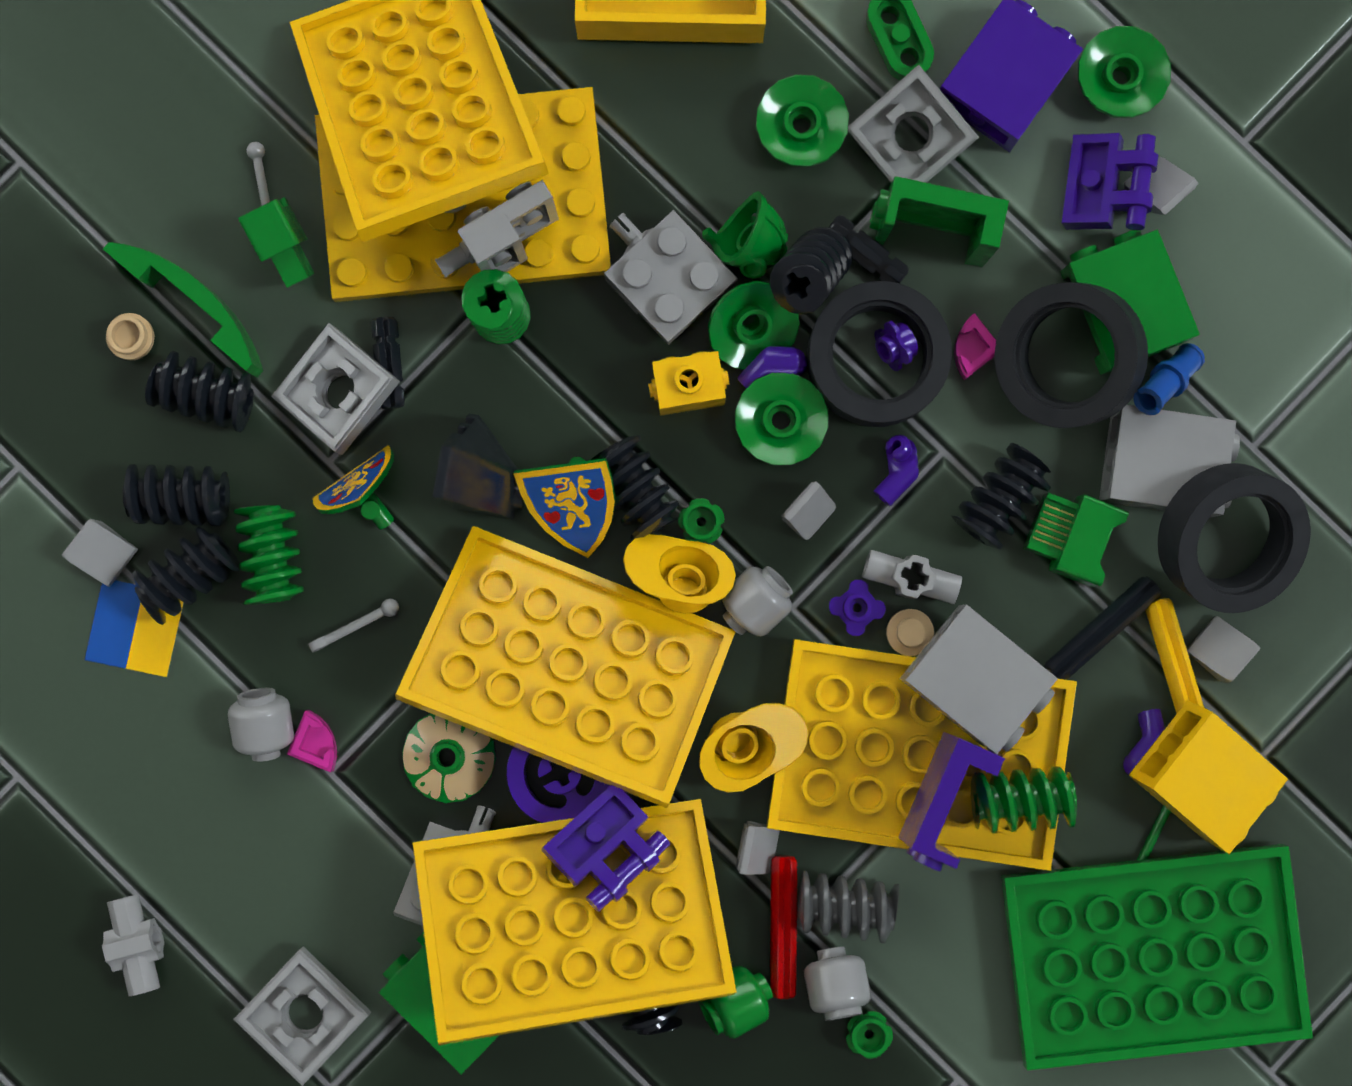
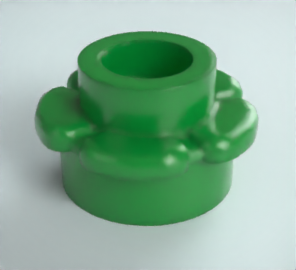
M698 498L692 500L688 508L681 510L678 517V525L684 530L683 536L686 540L712 543L722 534L721 524L724 523L725 518L723 511L718 505L710 504L707 499ZM698 518H705L706 524L699 526L697 524Z
M868 1011L864 1015L853 1016L849 1020L847 1025L849 1034L846 1036V1041L854 1053L872 1059L881 1056L892 1043L893 1031L886 1024L885 1016L877 1011ZM867 1030L873 1031V1036L871 1038L865 1037V1032Z

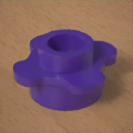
M888 321L884 324V330L878 329L874 333L875 346L879 357L894 371L901 370L902 363H911L913 357L918 353L917 340L911 329L904 323L899 322L895 324L893 321Z
M863 580L852 581L848 591L840 597H833L829 602L830 613L839 616L846 624V632L852 636L862 635L865 632V626L873 619H881L886 610L885 604L880 600H875L869 593L868 584ZM855 603H859L862 608L860 612L853 611V605Z

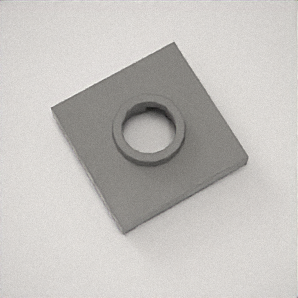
M920 65L915 67L848 126V132L891 183L895 176L927 183L979 138ZM914 116L921 118L927 124L929 138L923 148L910 152L898 146L895 140V129L901 120Z
M328 323L271 397L334 452L343 455L400 381L337 327ZM349 376L354 382V392L349 390L345 400L338 405L340 408L336 409L328 401V388L336 378Z
M303 946L233 1020L303 1086L370 1015L371 1011ZM309 995L308 998L315 1001L320 1010L323 1009L322 1020L316 1027L307 1030L301 1029L291 1021L289 1015L290 1005L298 996Z

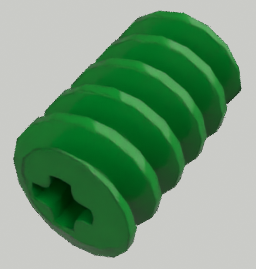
M498 269L483 270L474 274L467 281L461 295L462 308L478 334L486 341L498 345L510 344L518 340L527 330L531 319L529 304L518 281L509 273ZM500 302V311L495 312L494 304Z
M280 505L252 506L233 510L234 514L248 518V520L237 524L235 531L238 534L250 536V539L237 545L239 552L252 555V558L239 564L240 570L254 574V577L243 581L241 587L244 590L256 593V596L245 600L243 605L288 601L292 597L304 592V586L289 583L290 578L302 573V568L287 564L288 559L300 554V549L285 545L286 540L298 535V530L283 527V522L295 517L296 512L283 509Z
M1051 767L1047 777L1041 768H1033L1029 773L1028 780L1022 770L1015 769L1010 774L1009 782L1002 771H999L998 776L992 774L990 783H988L987 778L981 772L974 773L970 784L971 805L977 830L980 826V821L986 820L991 833H997L1000 819H1005L1010 831L1016 832L1019 817H1024L1029 829L1033 831L1036 830L1039 816H1044L1048 827L1055 829L1058 814L1064 815L1070 828L1075 827L1077 817L1076 789L1071 773L1067 772L1066 775L1061 767Z

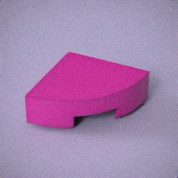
M975 313L968 318L959 330L954 346L955 363L963 380L967 379L995 357L996 339Z
M305 710L287 755L328 772H333L337 760V745L332 730L319 715L310 710Z

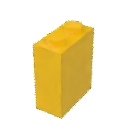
M1188 700L1129 774L1132 779L1202 839L1227 854H1230L1236 845L1245 839L1251 826L1265 808L1274 802L1279 790L1288 780L1287 777L1214 712Z

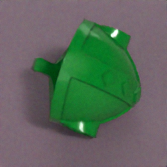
M759 191L750 195L717 233L711 228L703 230L702 237L712 245L714 253L725 265L740 268L744 276L752 279L762 277L766 273V269L775 266L786 254L788 248L786 246L788 233H786L784 221Z

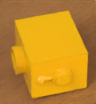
M700 351L690 356H670L652 362L654 379H651V383L648 386L650 398L654 397V401L658 400L660 416L725 405V389H727L726 385H729L728 372L721 368L718 351ZM698 377V383L693 387L692 381ZM680 381L686 382L688 388L684 387Z

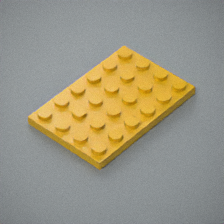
M348 0L290 22L354 225L362 243L549 174L481 0Z
M593 87L518 94L549 173L528 182L534 185L541 180L544 181L553 196L559 220L522 241L528 260L507 273L516 279L519 284L604 275L611 267ZM315 115L332 299L335 302L464 289L467 281L474 274L481 272L477 264L469 262L445 277L435 259L460 246L459 243L462 242V238L457 230L465 226L463 221L467 216L480 208L489 207L492 210L506 202V195L515 187L468 203L464 209L456 213H441L362 243L354 225L320 116Z
M472 526L395 695L396 700L667 808L735 631L693 613L683 614L672 611L658 599Z
M793 639L784 705L794 708L804 718L808 728V739L802 754L790 765L774 773L766 826L768 829L908 849L909 847L899 838V834L943 732L981 748L984 747L899 679L916 657ZM1057 679L1051 687L1055 694L1047 706L1038 714L1032 711L1020 725L1025 731L1019 741L1009 751L1006 752L1004 749L999 751L997 755L1005 758L1000 771L1004 773L1008 782L1011 772L1015 769L1022 770L1027 780L1033 768H1041L1046 777L1051 767L1054 766L1061 767L1065 772L1077 681ZM969 764L936 843L946 847L954 855L961 858L1051 871L1058 818L1055 829H1050L1044 816H1039L1036 830L1033 831L1029 829L1024 817H1019L1016 832L1010 831L1005 819H1000L997 833H991L986 820L980 821V826L977 830L971 805L970 784L974 773L981 772L987 778L988 783H990L992 774Z
M701 799L670 803L667 808L660 805L641 808L648 816V819L636 830L639 836L646 841L658 830L669 840L670 846L658 856L660 862L649 872L643 870L626 886L628 892L618 902L611 900L600 912L596 911L586 900V896L599 885L597 881L589 874L575 887L542 852L543 846L574 818L413 842L438 1045L725 997L737 993ZM621 844L603 862L614 871L631 854Z

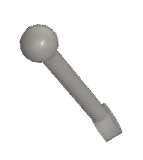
M252 142L247 146L246 152L248 157L253 159L261 206L270 202L262 162L265 148L259 142Z
M391 598L384 600L380 608L310 642L308 645L312 653L383 616H395L399 611V604Z

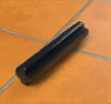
M1147 576L1139 578L1045 663L1044 668L1058 679L1068 680L1144 612L1151 603L1161 596L1162 592L1158 585Z

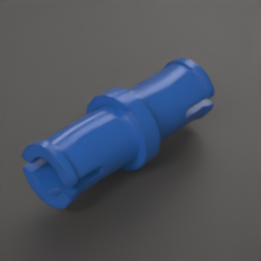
M1185 343L1168 360L1158 363L1152 369L1150 379L1133 396L1138 410L1146 415H1156L1171 398L1181 395L1187 389L1191 376L1204 365L1205 356L1203 351L1194 344Z

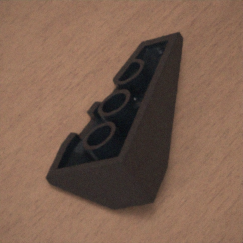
M469 413L466 416V422L459 424L458 433H452L443 443L433 497L460 511L514 520L515 509L523 510L525 504L514 476V471L518 470V468L479 415Z

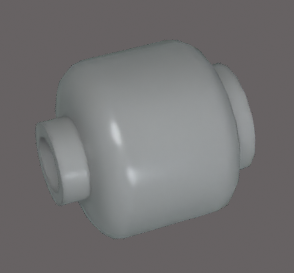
M766 566L764 569L749 567L735 579L733 589L722 599L727 610L723 614V618L740 635L747 631L757 637L765 636L790 613L792 603L789 597L793 594V591L784 578L769 566Z
M256 688L237 695L238 701L233 703L228 709V721L233 748L241 754L251 755L252 760L256 762L278 758L281 755L280 750L287 747L294 740L293 722L288 699L276 694L273 688Z
M834 947L817 951L818 961L810 963L804 969L811 1009L816 1013H824L825 1021L863 1014L861 1006L866 1005L871 1000V991L864 960L856 955H846L845 947Z

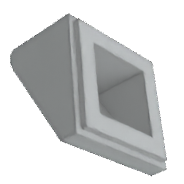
M1160 156L1158 157L1157 171L1151 175L1149 192L1154 197L1151 213L1166 215L1196 188L1198 182L1194 177ZM1132 176L1125 181V190H1130Z
M816 481L814 483L811 482L783 513L781 520L801 538L808 540L835 511L836 506L820 484Z
M89 519L63 552L62 557L110 587L138 551V548L104 522Z
M1215 616L1188 646L1187 652L1219 682L1230 683L1261 648L1253 640L1223 619Z
M752 821L744 823L736 861V867L740 874L755 875L771 872V860L775 857L779 830L768 829L766 824Z

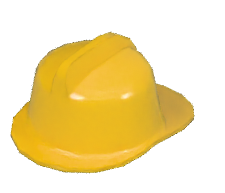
M649 534L645 537L635 538L626 547L623 557L625 571L637 587L645 593L659 598L672 611L683 614L698 612L709 604L725 598L733 589L736 577L733 563L725 552L711 544L699 541H688L664 535Z
M764 703L745 712L730 713L720 718L712 726L700 751L699 767L704 779L715 789L728 793L739 792L758 784L768 776L790 765L802 754L807 745L808 728L804 718L794 708L781 703Z

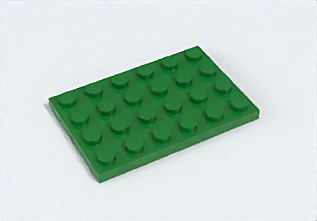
M1277 844L1233 849L1230 854L1224 851L1054 869L1051 871L1001 875L1023 1066L1027 1071L1313 1038L1289 846Z

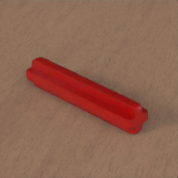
M781 855L775 856L771 860L770 988L773 998L791 999L796 996L797 860L793 856Z

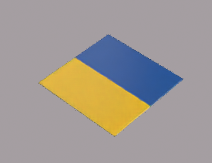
M115 580L108 587L102 583L84 660L167 677L184 602L180 600L181 612L176 616L169 615L164 611L166 622L161 625L150 616L141 604L134 589L136 584Z

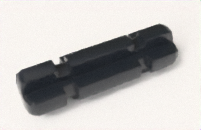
M839 215L832 221L828 228L840 232L848 240L853 260L872 275L875 271L881 275L878 278L880 281H890L899 284L902 282L909 271L906 264L897 257L893 260L888 257L890 252L863 230L857 233L853 229L855 224L845 216Z
M394 317L372 319V338L376 340V344H373L374 360L402 382L400 344L395 341L396 338H399L398 322ZM398 384L381 405V408L398 409L403 407L405 404L404 388Z

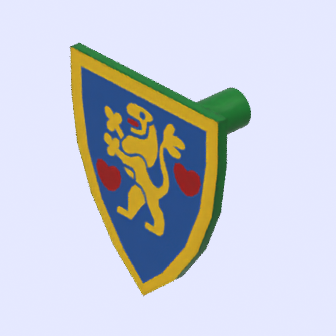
M390 445L384 447L314 496L312 499L316 509L321 514L330 515L359 506L362 516L366 519H371L379 530L389 526L394 521V517L374 491L389 473L394 462V453Z
M573 457L567 464L514 471L520 494L528 511L543 530L563 546L589 558L604 540L613 519L615 492L607 458L585 461L581 457Z

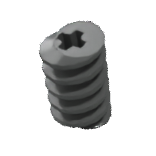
M802 871L797 918L801 920L804 933H809L815 920L819 921L822 934L828 936L834 923L839 924L842 938H847L852 927L858 926L862 941H866L871 929L875 928L877 929L880 943L885 944L890 932L895 927L899 902V884H894L887 896L884 883L876 881L868 894L864 879H856L851 891H849L845 876H838L834 885L830 888L826 874L820 873L813 886H811L807 871Z

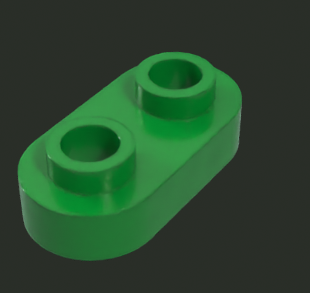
M871 0L866 13V23L889 73L895 79L901 81L915 67L920 65L927 74L934 59V49L912 1ZM886 12L895 15L897 22L887 24L881 19V15ZM911 54L915 57L916 64L907 66L902 63L900 56Z

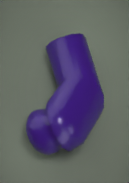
M769 346L764 348L737 379L745 388H748L756 379L771 373H793L801 376L807 370L808 360L798 348Z
M894 435L887 441L885 449L889 475L873 491L889 507L919 476L916 446L912 440L904 435Z
M1160 709L1146 710L1137 714L1142 738L1124 758L1123 768L1127 775L1131 773L1164 731L1165 726Z

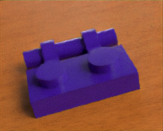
M1120 133L1073 135L1062 215V224L1066 230L1113 229L1115 211L1127 212V229L1143 230L1145 228L1146 215L1152 211L1154 198L1153 194L1149 192L1151 175L1157 171L1159 157L1154 152L1156 143L1154 135H1138L1135 150H1123L1124 140ZM1120 171L1132 172L1130 190L1118 191Z
M610 785L545 844L542 852L575 887L589 874L597 881L599 885L586 896V900L596 911L600 912L611 900L618 902L628 892L626 886L643 870L647 872L652 870L660 862L658 856L670 846V842L658 830L648 840L644 841L636 830L647 821L648 816L623 789ZM622 844L631 855L618 868L612 871L603 861Z

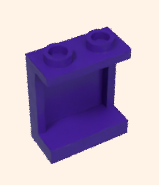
M1002 0L943 82L940 91L969 125L1010 153L1083 51V48L1076 44V39L1070 32L1061 27H1051L1038 17L1037 11L1025 1Z
M943 732L899 834V838L909 847L906 853L913 856V860L940 872L944 864L957 869L961 859L946 847L937 844L936 841L969 764L998 776L1005 760L1004 757Z

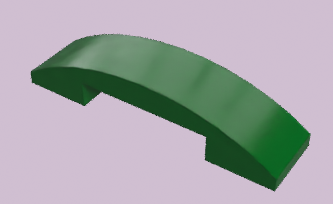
M108 242L103 250L138 280L153 288L164 276L221 324L222 327L210 341L245 371L258 378L263 372V368L250 336L232 310L211 289L179 266L157 254L126 244Z

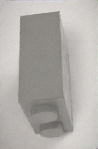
M1126 405L1110 417L1099 500L1106 503L1165 511L1173 496L1192 477L1208 468L1229 464L1236 460L1240 448V436L1235 434L1236 420L1161 410L1156 415H1146L1140 412L1136 406ZM1232 500L1219 507L1209 518L1224 515L1225 508H1229Z
M965 604L958 605L899 679L982 747L998 754L1001 749H1004L1006 752L1009 751L1019 741L1025 731L1020 725L1032 711L1038 714L1051 701L1055 694L1051 687L1058 678Z

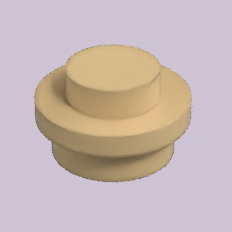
M124 313L117 316L111 321L106 331V342L113 354L125 360H138L149 353L154 344L155 335L152 325L144 317L135 313Z
M905 609L891 617L886 628L888 643L897 653L905 656H916L920 654L933 638L934 627L929 617L923 612L915 609Z

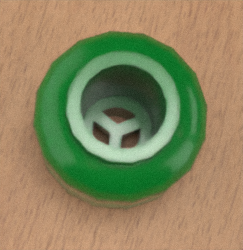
M740 965L732 968L737 993L699 1001L700 1010L711 1030L716 1035L723 1033L732 1039L764 1023L769 1018L768 1000L773 998L772 990L765 977L760 972L753 975L748 969Z

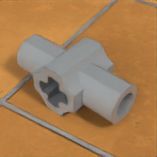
M874 550L869 551L862 578L894 587L895 593L898 596L915 599L923 595L950 604H955L962 584V576L930 567L929 559L910 555L905 559H901ZM913 564L917 566L916 574L923 577L921 584L913 585L912 590L907 588L908 580L901 577L902 570L911 569Z
M139 894L107 902L113 929L103 932L102 949L105 962L109 964L112 972L123 971L128 996H135L160 988L155 961L164 957L163 948L165 943L162 930L156 923L155 918L144 919Z

